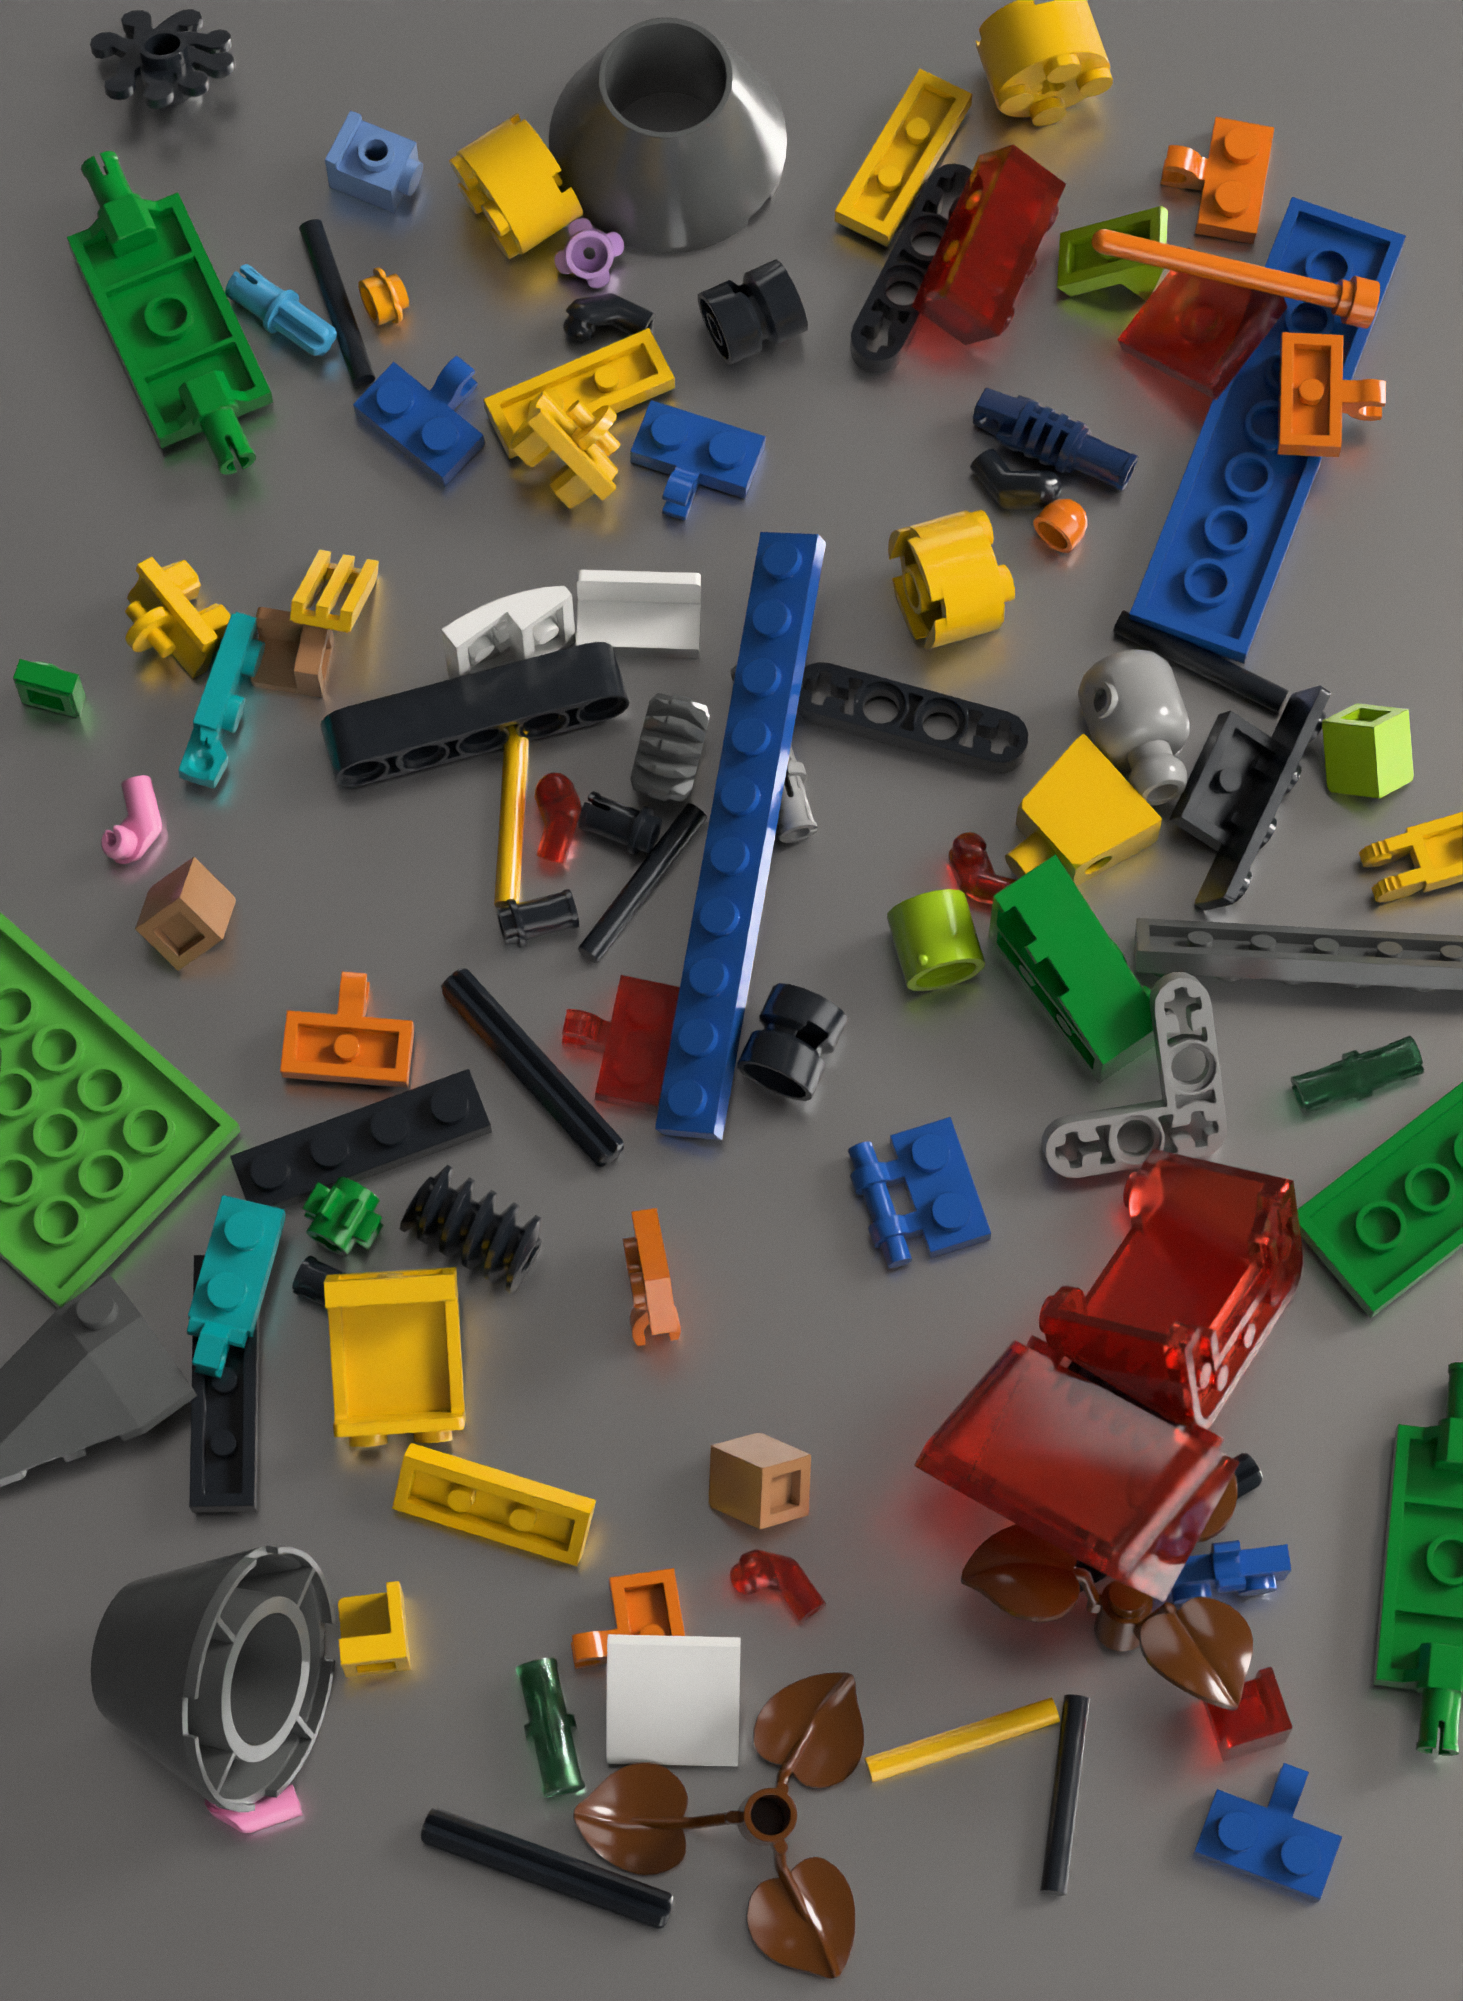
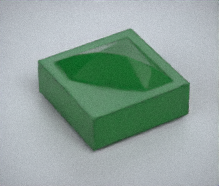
M19 659L13 680L23 704L72 717H80L86 695L79 674L61 670L51 663L30 662Z

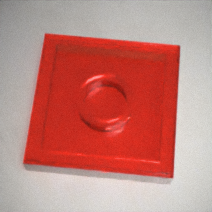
M1170 270L1117 341L1122 351L1217 400L1288 306L1282 296Z

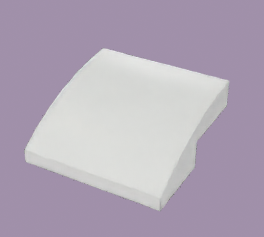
M565 585L522 591L480 606L442 628L449 678L453 679L502 666L511 659L517 662L563 650L574 644L576 637L572 594Z
M608 1634L606 1764L652 1763L657 1765L738 1767L741 1637Z

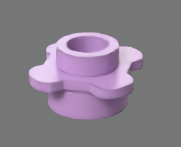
M577 218L569 224L568 231L570 237L565 248L555 254V266L562 274L574 273L586 279L587 284L592 288L604 287L610 281L608 270L613 263L614 257L621 255L624 250L623 239L616 232L606 234L593 228L590 220L587 218ZM588 247L595 250V256L591 259H587L583 255L584 250Z

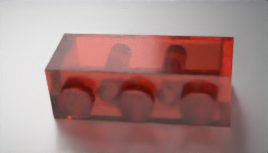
M1014 144L979 155L911 307L964 345L1000 336L1013 320L1015 314L1013 304L1022 284L1028 280L1036 267L1037 258L1035 254L1042 238L1058 217L1059 207L1057 204L1066 183Z

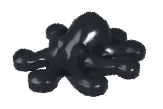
M193 9L182 10L173 14L155 29L152 28L153 23L149 12L133 10L125 13L121 18L124 32L134 35V39H127L113 32H102L95 35L90 43L91 52L95 58L104 59L113 55L121 58L117 67V75L105 81L106 95L113 100H126L134 94L136 78L141 76L146 88L143 94L144 101L152 109L180 105L190 97L201 96L207 93L210 87L208 76L221 79L232 74L235 69L234 58L232 54L228 53L232 47L231 34L227 30L222 29L211 31L208 34L199 33L198 31L203 28V20L200 12Z

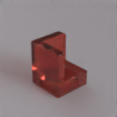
M1272 1667L1258 1670L1253 1680L1244 1682L1240 1704L1235 1711L1203 1701L1223 1762L1283 1744L1293 1729Z

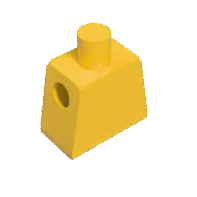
M1083 733L1070 745L1019 804L1016 826L1026 839L1005 855V860L1011 871L1019 879L1056 854L1075 885L1079 886L1155 843L1158 840L1162 818Z

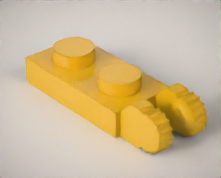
M1463 812L1408 827L1405 833L1371 843L1358 852L1363 867L1366 868L1395 862L1409 853L1414 864V870L1386 877L1378 881L1377 884H1374L1371 889L1376 902L1386 903L1408 897L1421 889L1425 893L1463 882Z

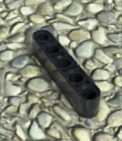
M591 642L347 706L325 716L321 721L320 728L335 781L345 787H356L502 749L510 736L508 726H514L519 737H526L529 741L615 718L628 708L630 701L612 645L606 642Z

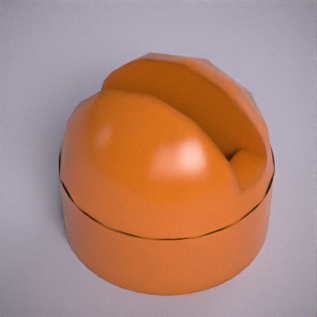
M1057 499L1045 506L1033 520V525L1038 535L1049 546L1059 552L1070 553L1085 535L1087 515L1079 503L1071 499Z

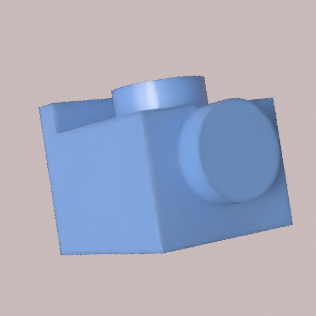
M351 110L325 158L330 188L392 213H395L404 194L411 196L415 192L423 172V163L418 158L417 142L362 120L361 114ZM373 157L378 159L379 161H372L370 160V158Z

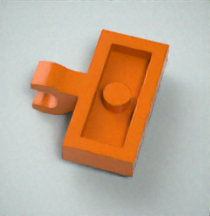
M1215 117L1207 158L1202 157L1195 150L1185 146H1168L1160 184L1172 188H1188L1201 191L1195 234L1254 244L1274 127Z
M1282 332L1279 361L1277 454L1339 457L1342 444V413L1363 421L1381 420L1382 407H1385L1386 381L1378 379L1343 380V335Z
M342 971L337 1014L287 1010L280 1073L282 1078L408 1088L414 1023L411 1020L365 1017L370 992V982H367L368 975L367 973Z
M657 1208L632 1211L635 1237L622 1238L634 1305L630 1313L633 1340L637 1346L645 1345L644 1329L648 1324H650L652 1335L669 1333L671 1341L678 1340L681 1327L678 1312L674 1306L671 1279Z
M674 1568L609 1577L608 1584L616 1629L572 1635L571 1649L574 1669L591 1668L607 1664L608 1634L685 1636Z

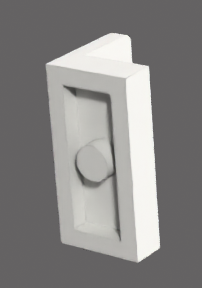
M615 570L577 571L576 646L591 642H606L612 645L615 656L699 658L701 625V575L699 573Z

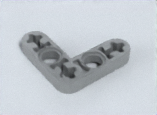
M1172 972L1161 977L1154 984L1150 992L1149 1005L1162 1100L1066 1115L1055 1119L1046 1127L1043 1133L1041 1149L1046 1161L1056 1173L1066 1178H1080L1201 1158L1213 1154L1223 1145L1227 1137L1228 1124L1212 1004L1208 991L1196 977L1186 972ZM1183 987L1189 997L1196 998V1003L1186 1006L1187 1025L1192 1031L1202 1027L1201 1035L1180 1034L1176 1014L1170 1008H1164V1003L1174 1000L1175 989ZM1168 1032L1180 1034L1168 1040L1166 1037ZM1186 1048H1195L1202 1051L1206 1059L1202 1074L1191 1081H1181L1175 1078L1171 1070L1175 1055ZM1200 1111L1206 1121H1213L1212 1126L1203 1129V1139L1194 1141L1187 1131L1171 1132L1168 1134L1173 1145L1164 1147L1165 1134L1158 1120L1159 1116L1167 1115L1166 1121L1171 1128L1190 1124L1191 1113ZM1141 1120L1146 1122L1151 1128V1139L1148 1145L1143 1150L1135 1153L1120 1149L1117 1143V1134L1120 1128L1126 1122ZM1105 1125L1104 1140L1111 1153L1110 1156L1101 1158L1102 1152L1098 1145L1078 1149V1159L1074 1161H1068L1063 1152H1055V1147L1065 1144V1134L1075 1132L1082 1142L1100 1140L1095 1128Z

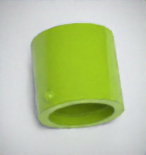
M943 889L919 894L895 905L887 913V921L907 988L912 991H930L953 986L970 979L985 968L984 956L965 893L962 891Z

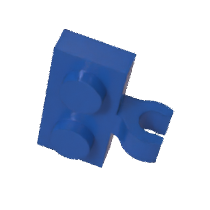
M458 356L450 360L442 369L430 391L393 362L353 404L357 416L444 487L485 445L484 435L454 411L478 386V382L472 378L475 370Z
M650 400L630 451V462L670 475L662 495V500H666L662 514L685 521L699 484L744 499L746 498L765 449L766 436Z
M1239 1540L1212 1543L1210 1554L1157 1560L1152 1571L1156 1596L1172 1594L1173 1603L1184 1604L1192 1598H1212L1211 1589H1217L1218 1593L1238 1591L1239 1596L1270 1593L1277 1590L1276 1581L1285 1580L1289 1575L1291 1563L1288 1544L1241 1550Z
M1283 1763L1267 1808L1219 1789L1216 1790L1193 1854L1318 1902L1321 1899L1342 1836L1292 1818L1309 1772Z

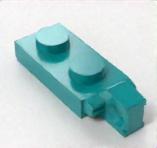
M239 612L231 614L193 719V730L178 769L180 779L215 789L228 765V756L221 741L225 731L235 733L238 728L245 706V698L238 696L245 675L250 677L256 676L265 649V642L258 640L257 619L255 617Z
M222 1195L188 1313L187 1334L199 1337L192 1365L196 1366V1373L221 1378L230 1345L244 1348L247 1338L253 1337L286 1220L284 1209Z

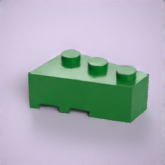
M1056 854L993 896L989 939L1099 1084L1155 1046L1149 1005L1151 990L1145 985L1141 987L1128 967L1122 951L1108 936Z

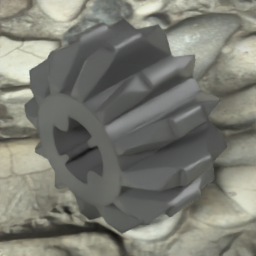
M657 693L649 701L630 777L634 790L648 793V797L667 801L668 798L683 802L691 795L710 718L707 705L691 701L692 698L678 694L669 696Z

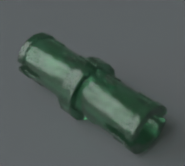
M1406 1036L1388 1045L1360 1054L1357 1050L1343 1053L1342 1060L1314 1071L1311 1070L1292 1076V1091L1299 1109L1303 1115H1308L1314 1111L1326 1108V1106L1354 1097L1358 1101L1371 1098L1374 1090L1400 1080L1422 1075L1424 1073L1423 1060L1414 1039L1411 1036Z
M555 1658L533 1660L516 1667L529 1723L524 1725L526 1740L534 1741L544 1787L542 1790L547 1798L572 1794L585 1788L572 1737V1732L577 1730L574 1714H567L557 1670L558 1662Z

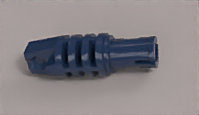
M985 388L974 408L973 424L996 436L995 441L1015 452H1024V456L1030 459L1037 458L1041 464L1046 466L1052 465L1055 467V470L1061 473H1072L1075 469L1123 492L1137 465L1138 455L1131 454L1091 436V429L1087 428L1086 423L1079 420L1076 422L1072 421L1070 416L1063 413L1059 415L1055 413V409L1048 406L1045 408L1041 407L1039 402L1020 395L1015 398L993 389Z

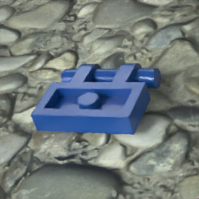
M951 1117L890 1135V1145L895 1160L886 1163L878 1162L874 1147L870 1141L858 1143L848 1149L855 1170L850 1174L855 1193L864 1196L873 1222L869 1225L868 1230L874 1247H881L888 1268L901 1267L912 1261L906 1240L919 1236L923 1238L930 1259L991 1239V1231ZM904 1183L913 1212L906 1215H897L888 1188Z

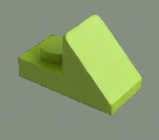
M1158 206L1061 232L1057 288L1071 297L1122 284L1142 299H1150L1164 268L1098 253L1094 250L1091 241L1096 231L1107 229L1167 244L1168 210L1163 206Z

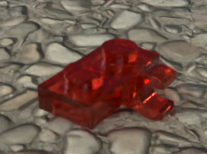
M621 975L611 1022L586 1011L567 1009L562 1031V1045L604 1053L595 1091L596 1101L657 1113L680 987Z

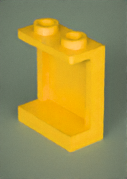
M456 1267L327 1275L324 1280L325 1308H328L335 1417L333 1423L334 1437H348L349 1446L372 1447L387 1444L388 1434L413 1433L414 1442L438 1443L452 1440V1431L463 1430L466 1422Z

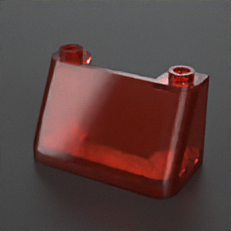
M1153 1149L1139 1171L1132 1172L1125 1184L1123 1202L1124 1206L1130 1211L1132 1228L1086 1296H1084L1080 1288L1065 1285L1061 1286L1054 1295H1049L1045 1299L1040 1311L1039 1328L1045 1334L1047 1345L1053 1350L1177 1426L1203 1432L1212 1425L1298 1287L1303 1266V1250L1294 1180Z
M1031 1335L1026 1346L1013 1340L926 1441L914 1466L1109 1577L1165 1602L1240 1462L1220 1452L1219 1450L1225 1439L1190 1420L1183 1432L1060 1365L1066 1353L1040 1338Z

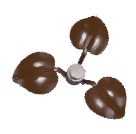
M1167 1446L1150 1451L1135 1464L1128 1483L1131 1503L1144 1517L1160 1522L1154 1531L1137 1577L1135 1579L1125 1577L1115 1580L1104 1588L1102 1594H1098L1089 1571L1084 1568L1075 1567L1079 1554L1076 1539L1063 1529L1048 1523L1023 1522L1004 1528L985 1540L966 1563L961 1575V1583L980 1592L993 1604L1010 1615L1033 1622L1057 1620L1071 1611L1079 1598L1080 1583L1088 1599L1086 1610L1090 1613H1097L1094 1631L1096 1637L1104 1646L1115 1651H1130L1140 1645L1142 1654L1148 1664L1171 1684L1215 1706L1232 1711L1238 1708L1253 1654V1637L1244 1617L1230 1605L1207 1597L1192 1598L1185 1602L1179 1610L1172 1603L1165 1602L1152 1612L1153 1599L1147 1589L1149 1578L1171 1527L1185 1539L1193 1542H1204L1217 1536L1230 1522L1237 1502V1481L1232 1466L1217 1450H1211L1207 1446Z
M833 1672L812 1675L788 1685L766 1702L755 1721L753 1745L761 1758L772 1764L781 1765V1768L776 1776L775 1787L764 1788L748 1796L741 1803L738 1811L732 1810L724 1813L683 1817L688 1805V1795L684 1785L667 1768L652 1763L631 1764L615 1771L574 1808V1822L587 1844L608 1863L621 1870L638 1875L664 1873L680 1864L686 1853V1838L683 1829L737 1825L742 1836L750 1843L758 1846L770 1845L773 1849L774 1867L779 1878H772L761 1882L749 1898L746 1922L752 1941L765 1956L778 1964L827 1979L836 1978L842 1973L849 1959L855 1935V1905L850 1886L840 1870L821 1857L804 1859L790 1871L786 1861L788 1845L784 1838L790 1835L797 1822L796 1805L787 1794L789 1791L788 1780L790 1775L793 1774L801 1784L807 1787L826 1788L845 1780L852 1774L860 1761L864 1747V1727L857 1701L855 1678L852 1674Z

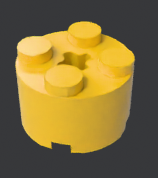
M1016 0L990 15L979 28L981 41L975 40L976 48L996 106L999 111L1008 116L1031 117L1035 126L1054 124L1066 115V108L1087 97L1102 94L1113 85L1110 63L1087 0H1054L1035 5L1034 0Z
M515 113L457 151L456 156L449 160L453 171L460 180V183L457 184L460 192L475 214L484 212L493 226L490 229L492 237L509 260L517 254L523 255L583 215L581 205L572 187L563 193L559 189L563 182L558 173L562 170L533 127L525 119L521 121L518 113Z
M983 510L974 512L960 511L894 530L890 535L888 543L889 560L900 557L902 575L892 578L897 602L906 625L915 640L927 637L923 647L927 650L999 629L1004 623V603L1015 599L1014 582L1008 567L1005 564L997 565L991 547L994 540L992 526L987 514Z

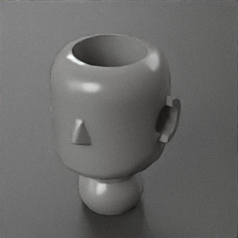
M1139 649L1120 651L1096 662L1083 675L1078 689L1079 702L1092 737V743L1119 772L1130 773L1129 783L1149 805H1160L1172 801L1184 792L1188 781V775L1183 762L1174 755L1186 743L1190 732V722L1170 665L1158 654Z

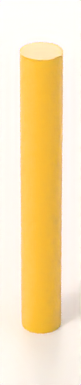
M508 726L510 736L504 744L494 896V906L500 908L507 906V899L514 898L516 903H519L529 739L519 737L514 726Z
M1050 1697L865 1757L864 1760L870 1779L874 1783L1059 1723L1060 1718L1055 1702Z

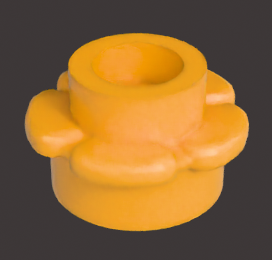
M380 267L374 268L373 276L358 282L364 308L376 326L389 321L398 324L403 318L402 310L409 307V298L404 284L396 273L386 277L383 269Z

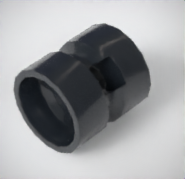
M777 259L744 273L743 283L739 286L733 281L728 280L697 294L700 313L706 329L718 353L728 365L762 351V344L765 339L776 345L808 330L807 317L801 298L787 270Z
M778 983L773 985L759 1015V1021L764 1029L751 1032L737 1062V1068L752 1082L768 1091L793 1100L807 1101L812 1099L825 1071L826 1064L821 1055L834 1051L847 1023V1016L833 1002L817 993L799 986Z

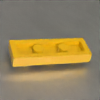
M919 68L835 209L834 221L888 247L971 107L972 93Z
M647 328L483 399L484 409L509 459L518 456L511 448L512 436L528 418L530 402L542 391L565 414L567 409L577 400L591 413L604 405H608L615 413H618L674 389L675 377L652 332Z
M410 1443L403 1456L392 1509L578 1566L584 1553L596 1500Z

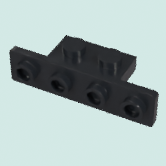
M1321 685L1295 692L1290 696L1272 737L1233 711L1218 714L1188 778L1185 790L1180 795L1169 819L1218 851L1195 899V905L1206 911L1231 905L1237 902L1247 891L1252 880V873L1249 871L1258 850L1266 845L1272 837L1277 826V820L1274 818L1283 796L1287 795L1296 785L1302 771L1299 762L1308 743L1314 740L1320 733L1322 720L1326 719V714L1323 710L1331 692Z

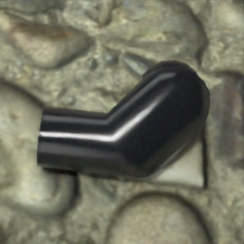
M613 293L575 299L565 310L569 315L564 321L563 330L568 336L584 342L594 337L596 325H611L633 335L647 328L651 331L656 319V313Z
M993 448L981 453L970 465L971 470L998 504L1007 510L1043 509L1048 504L1057 500L1062 492L1061 481L1054 472L1049 470L1011 471Z

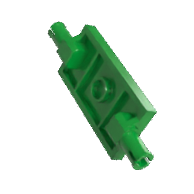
M105 151L100 153L105 165L103 169L106 175L102 174L95 157L92 156L81 165V171L87 179L100 207L97 213L98 218L88 229L68 236L67 241L161 448H164L203 432L218 463L217 467L221 474L229 475L237 472L233 464L234 457L230 451L231 449L235 452L243 470L255 462L256 454L250 447L237 417L273 403L272 393L181 197L177 192L157 201L142 199L139 194L132 192L115 152Z
M1454 1362L1448 1365L1449 1381L1446 1417L1439 1420L1436 1426L1418 1427L1398 1424L1395 1430L1373 1680L1374 1685L1415 1689L1418 1693L1422 1694L1416 1750L1432 1754L1433 1748L1436 1749L1439 1728L1438 1755L1442 1756L1459 1754L1458 1737L1461 1700L1463 1698V1362Z

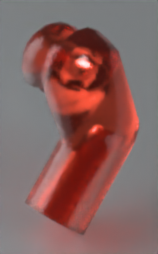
M552 772L544 775L535 788L534 798L544 822V829L536 855L552 862L566 864L582 805L572 781L561 773Z
M973 832L959 834L953 840V845L948 855L949 867L960 891L965 893L967 898L992 905L993 896L1015 882L1016 879L995 873L986 851L987 844L984 838Z
M754 1549L743 1553L740 1556L739 1562L730 1570V1581L739 1593L750 1595L751 1593H757L761 1588L778 1591L799 1622L808 1620L826 1606V1602L802 1567L792 1557Z

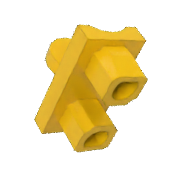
M542 391L530 402L528 418L512 436V450L526 465L532 468L550 452L555 451L566 465L550 477L549 485L556 496L570 509L590 498L593 494H596L603 501L616 490V485L612 480L617 474L618 468L607 457L613 454L620 446L618 440L608 431L616 420V413L608 405H604L591 413L577 400L567 409L565 414Z
M153 557L138 563L135 571L139 574V578L127 596L131 604L126 608L125 613L134 624L129 628L125 636L126 643L135 652H142L153 647L162 658L173 654L192 679L207 672L213 653L221 645L231 617L230 613L222 604L217 603L197 612L189 601L198 596L201 584L197 573L186 560H181L164 567H160Z

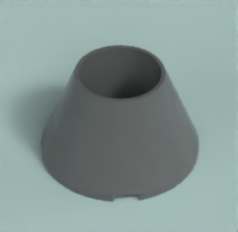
M655 18L637 23L620 33L574 74L560 94L553 110L548 137L549 151L562 170L558 173L563 182L559 189L563 193L572 187L581 205L582 216L589 219L591 224L605 233H618L623 239L624 246L654 253H682L706 248L728 239L748 225V219L761 208L768 198L771 200L783 174L787 152L784 114L772 87L764 76L745 58L708 30L693 22L678 18ZM662 92H674L692 96L713 110L705 120L697 125L675 132L646 130L632 124L620 115L626 107L636 100Z
M272 1544L138 1579L127 1584L116 1594L107 1607L98 1627L93 1645L91 1686L99 1711L108 1721L210 1803L219 1808L235 1812L255 1811L254 1803L265 1795L277 1798L293 1781L313 1747L323 1722L332 1687L335 1660L324 1658L325 1623L334 1624L336 1621L331 1592L322 1570L316 1561L303 1550Z

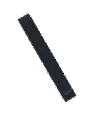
M956 163L946 164L936 169L929 177L853 325L850 340L851 356L856 365L866 372L875 374L886 373L896 368L903 359L978 211L981 194L980 181L975 172L965 165ZM954 185L963 188V197H957L953 201L947 220L939 215L943 208L944 192H950ZM930 231L942 237L945 241V247L936 255L926 256L915 251L911 241L919 233ZM896 281H908L917 286L920 296L909 305H899L888 298L886 290ZM883 317L892 322L888 329L887 346L881 345L877 352L869 351L867 349L868 339L874 340L878 336L883 326Z
M817 662L804 668L797 712L804 720L812 724L991 773L1003 774L1013 771L1022 764L1026 756L1029 735L1026 725L1018 716L1008 711L831 663ZM820 682L830 684V692L834 696L826 697L823 705L812 703V692L808 691L816 690ZM850 688L858 690L854 696L853 715L844 713L845 700L849 698ZM886 696L896 703L899 712L890 722L883 724L875 723L865 716L863 711L865 703L873 697ZM936 712L947 713L956 720L958 729L948 739H934L924 731L922 724L925 718ZM968 721L977 722L976 736L973 735L972 748L963 746L967 739ZM998 731L1009 733V743L1013 745L1006 746L1002 754L992 752L991 741L988 740L994 739Z

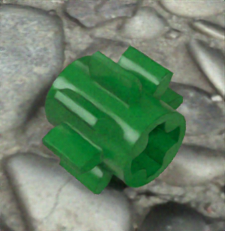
M338 1177L331 1190L317 1182L302 1207L306 1211L304 1216L312 1221L306 1233L322 1247L341 1256H348L354 1244L369 1251L384 1226L380 1222L382 1217L374 1212L380 1200L364 1186L345 1177Z

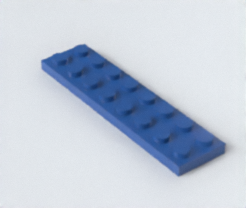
M1295 197L1291 198L1265 267L1337 284L1340 279L1350 281L1353 276L1378 281L1380 283V296L1374 319L1367 329L1343 324L1340 316L1332 315L1331 308L1255 290L1130 611L1129 619L1186 640L1211 653L1243 664L1245 663L1323 458L1322 456L1277 454L1279 361L1282 332L1343 335V380H1353L1404 246L1406 235Z

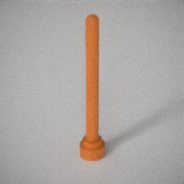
M1107 229L1096 231L1091 241L1094 250L1101 254L1331 308L1332 315L1341 317L1343 324L1364 329L1369 328L1379 302L1380 283L1358 276H1353L1350 281L1340 279L1337 284Z

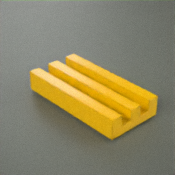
M319 550L292 599L290 620L299 624L346 633L351 632L377 581L379 561L367 559L362 569L354 567L355 556L343 554L339 563L334 564L330 563V551ZM330 579L316 604V610H310L325 580ZM345 583L354 584L340 610V616L330 614L338 601Z

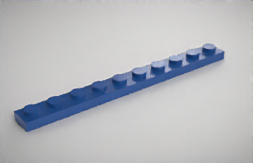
M760 532L655 1129L663 1135L714 1140L723 1139L826 542L818 534Z

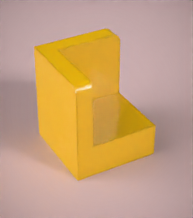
M400 1581L386 1582L387 1592L343 1597L338 1601L341 1639H338L340 1661L346 1678L411 1670L404 1598Z

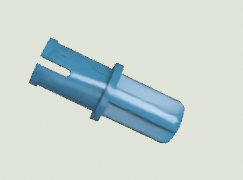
M248 264L240 267V272L246 278L242 277L237 271L233 273L226 286V296L259 317L263 321V327L266 331L272 334L279 331L313 356H324L330 350L337 337L335 328L299 303L300 298L295 291L291 289L282 290Z

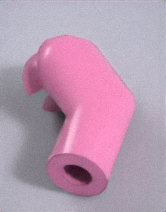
M145 775L131 777L122 782L121 786L128 816L120 825L113 827V832L106 830L101 839V847L104 854L119 864H129L138 861L162 830V822L151 777Z
M293 1784L288 1785L277 1798L265 1795L254 1803L255 1811L251 1812L226 1810L215 1806L205 1799V1805L212 1816L241 1833H254L303 1815Z

